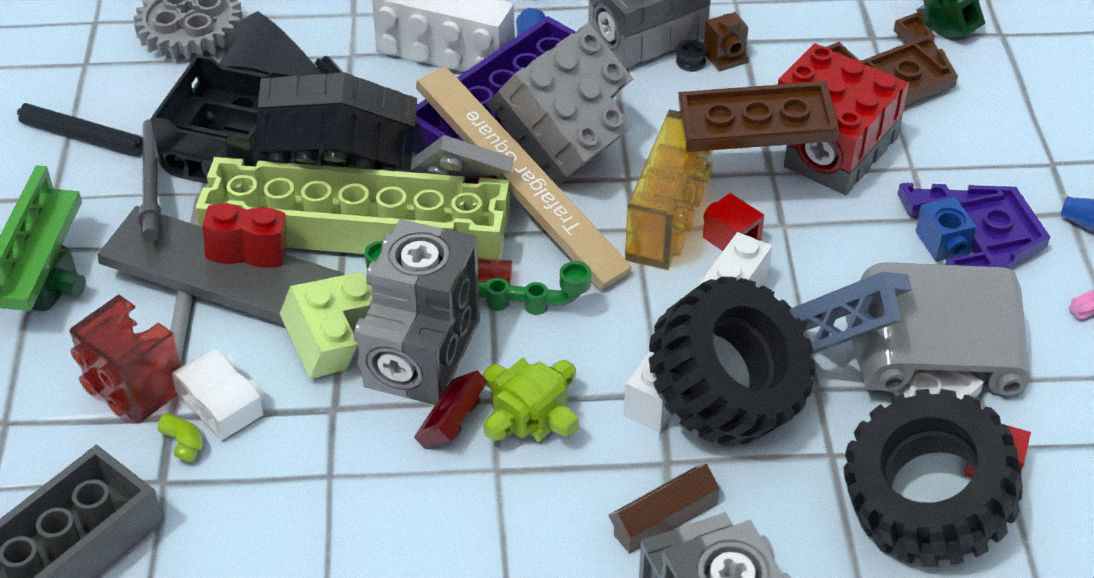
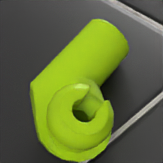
M163 414L158 422L157 429L160 433L172 437L178 442L173 451L174 456L190 463L195 461L198 450L202 451L203 448L200 429L193 423L172 414Z

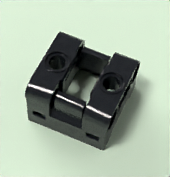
M196 55L150 118L160 166L170 175L208 183L207 175L214 157L243 159L245 166L256 167L258 161H268L267 155L253 152L257 110L260 109L258 108L261 78L292 76V73L275 70L269 75L223 67L211 57ZM197 77V82L192 88V83Z

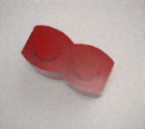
M228 203L209 205L203 221L205 258L221 264L245 262L261 268L282 266L287 247L286 213L267 207L245 209Z

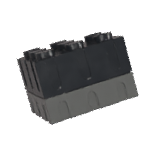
M346 72L261 78L258 108L260 109L257 110L253 152L267 155L268 161L292 162L297 164L387 171L411 170L415 130L412 127H415L418 98L383 87L363 78L355 77Z

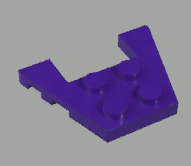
M913 183L899 184L897 195L910 216L919 215L922 204L956 197L976 225L971 247L975 254L946 259L945 265L1003 267L1009 269L1048 247L1050 235L1017 187L968 185L967 190H949L946 184H932L931 189H914Z

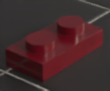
M476 370L451 380L414 436L424 449L441 443L444 445L449 444L460 434L462 430L460 424L466 415L478 406L481 400L479 395L488 383L483 375Z

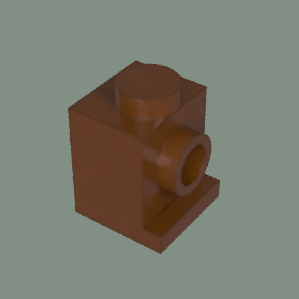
M736 12L724 14L705 22L704 44L707 47L706 57L719 72L749 62V57L746 55L748 26Z

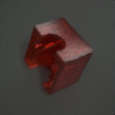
M116 295L70 328L74 344L70 352L75 362L81 367L82 375L79 376V381L85 391L91 396H96L97 394L102 396L109 408L117 416L122 417L125 414L140 424L178 395L175 390L172 372L181 368V363L173 332L162 324L156 323L144 332L134 333L132 327L137 326V322L129 316V312L134 310L136 306L123 296Z

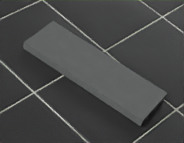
M139 206L134 207L97 254L98 262L101 265L282 325L285 324L280 316V311L290 286L344 275L342 272L287 254L284 256L283 265L274 268L255 267L245 262L221 264L205 258L203 227L162 214V223L158 227V239L154 242H147L142 237V226L138 220Z

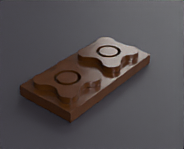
M827 81L678 92V104L686 152L838 141L839 128Z

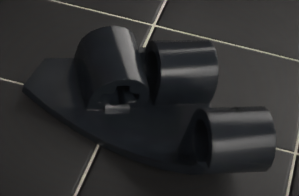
M259 11L243 18L236 24L225 41V55L219 62L223 67L248 72L253 71L269 75L275 70L292 73V76L322 74L301 48L281 28Z

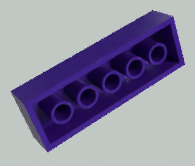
M546 16L457 78L505 129L499 117L486 105L488 101L517 71L523 67L526 68L533 60L546 51H550L556 44L572 33L575 34L576 31ZM426 99L417 104L415 127H412L415 129L412 152L419 154L443 135L463 141Z

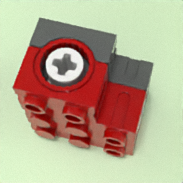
M814 43L778 79V85L827 81L839 128L838 141L786 145L784 167L847 195L853 189V185L859 182L870 170L871 165L876 163L887 151L888 146L897 140L909 82L899 78L896 79L892 74L864 65L859 60L849 58L835 51L832 52L828 47Z

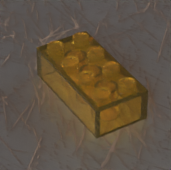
M668 110L627 205L625 259L630 262L668 271L674 256L680 257L685 242L683 232H690L695 215L693 207H700L704 194V186L702 184L710 182L713 171V162L708 161V156H712L713 150L686 152L680 111Z

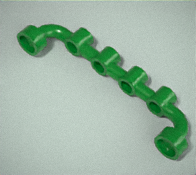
M383 241L373 242L366 247L364 254L367 269L370 263L377 261L380 256ZM571 261L564 264L559 271V285L562 290L548 289L545 284L540 282L529 283L526 287L509 285L505 279L493 278L487 283L478 282L479 298H486L487 306L494 311L506 309L509 306V301L524 302L525 310L528 313L540 315L546 312L548 305H566L574 302L581 294L587 292L591 286V269L588 265L579 261Z

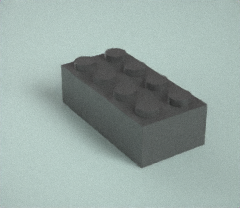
M96 444L0 518V578L97 577L163 522L155 489Z

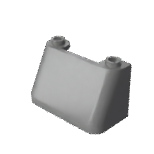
M896 262L878 263L865 270L860 280L880 272L908 274L912 289L909 292L896 296L902 319L901 322L852 340L866 390L897 391L909 382L915 370L989 372L987 382L990 390L994 393L1007 396L1023 394L1030 379L1022 291L1014 271L1003 267ZM883 302L868 307L866 313L875 319L884 316ZM853 314L846 315L847 325Z

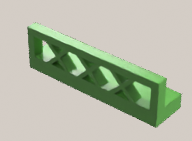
M35 166L0 235L1 309L32 310L82 204L79 191L53 188L47 166Z

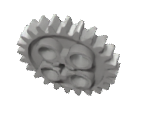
M142 0L143 7H137V15L133 17L137 38H140L142 46L147 45L149 52L158 50L160 57L169 52L172 59L177 58L179 54H184L185 59L189 60L193 53L203 56V51L206 50L215 54L216 46L224 48L227 37L236 24L243 19L241 2H237V0Z

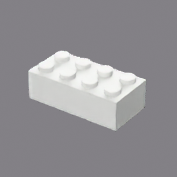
M372 0L376 50L379 53L437 67L446 66L450 70L464 73L515 38L514 3L502 0Z

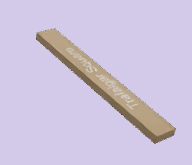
M446 66L417 80L416 89L464 142L514 158L511 172L495 176L498 179L509 180L510 192L573 261L583 262L591 269V281L600 291L629 275L632 266Z

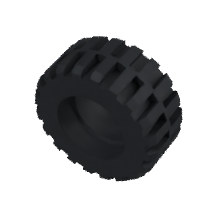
M725 276L719 277L717 280L710 279L701 283L659 317L654 326L655 333L651 335L649 351L654 353L649 357L650 373H655L657 380L653 384L657 394L662 393L667 402L664 405L671 415L676 413L681 419L679 424L691 432L695 429L699 432L698 437L709 442H714L718 439L719 444L734 446L738 443L745 445L754 442L792 420L805 407L806 400L811 395L814 380L810 379V377L815 375V360L810 359L813 347L810 338H805L802 332L805 328L800 318H794L789 311L792 307L784 299L780 301L774 297L775 292L766 286L756 287L755 281L744 278L737 280L735 277ZM713 334L728 341L742 356L748 369L750 388L735 381L722 367L715 352Z
M929 389L915 390L916 395L907 398L902 393L890 398L891 405L884 408L880 404L869 412L871 420L868 423L864 420L859 423L853 432L856 441L852 440L847 445L845 452L847 463L843 466L844 479L860 525L867 536L874 537L875 543L886 553H890L895 549L897 558L910 564L914 562L915 557L921 558L923 566L938 567V560L949 559L951 566L964 563L963 556L972 552L975 557H979L989 551L987 542L992 539L994 542L999 543L1008 533L1006 522L1009 524L1014 523L1020 511L1018 501L1023 497V484L1018 451L1014 444L1013 435L1007 425L1001 424L999 414L991 407L981 409L980 400L970 395H964L963 399L957 398L956 391L940 389V394H930ZM942 452L954 454L968 461L976 469L973 478L962 491L942 501H913L901 496L892 489L893 481L900 469L912 459L928 453Z

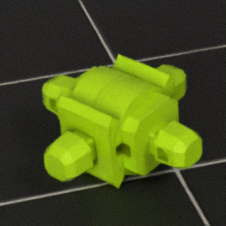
M523 357L509 369L501 365L491 364L484 370L483 377L488 381L486 386L493 391L494 412L483 424L484 433L491 440H501L513 433L520 439L525 438L527 435H532L538 443L551 431L569 437L578 431L580 427L579 418L576 413L568 408L567 387L576 377V367L573 363L565 359L549 367L541 361L535 364H528Z

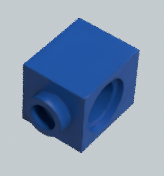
M952 197L922 204L915 232L935 262L970 254L976 225L957 198Z

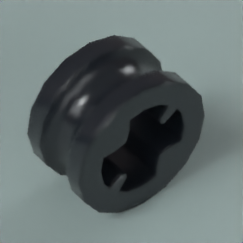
M697 40L682 41L677 46V66L689 72L703 69L706 65L707 47L704 43Z

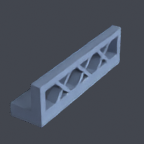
M880 272L795 306L789 311L795 319L800 318L805 327L802 330L803 333L820 326L814 342L811 343L813 351L810 355L901 322L902 319L896 296L909 292L912 289L908 274ZM883 302L884 316L875 319L866 313L868 307ZM853 314L846 330L841 331L833 325L836 319Z

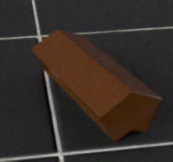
M708 464L695 466L608 514L614 526V536L626 551L631 554L641 548V540L673 530L718 504L719 486Z

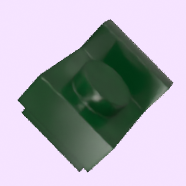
M923 0L924 5L916 9L917 12L923 14L925 18L924 25L944 38L965 37L986 24L979 0Z

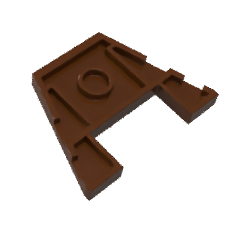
M920 12L895 20L894 32L906 41V44L867 59L859 60L840 42L826 46L832 52L835 51L849 58L859 60L864 65L892 74L896 79L899 78L909 82L905 106L956 86L958 75L943 49L937 48L934 43L935 35L931 29H926L924 25L925 18Z

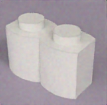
M213 348L172 372L175 390L179 397L220 440L226 439L264 415L261 402L264 400V394L255 380H247L241 375L237 363L230 355L223 356L218 350Z

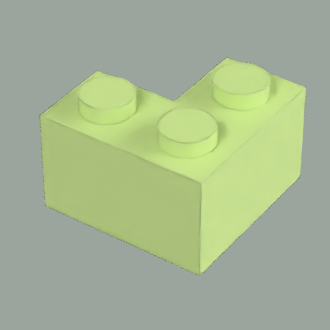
M364 272L290 286L280 311V316L309 379L347 370L358 346V342L354 341L355 326L360 318H366L372 296V289L366 283Z

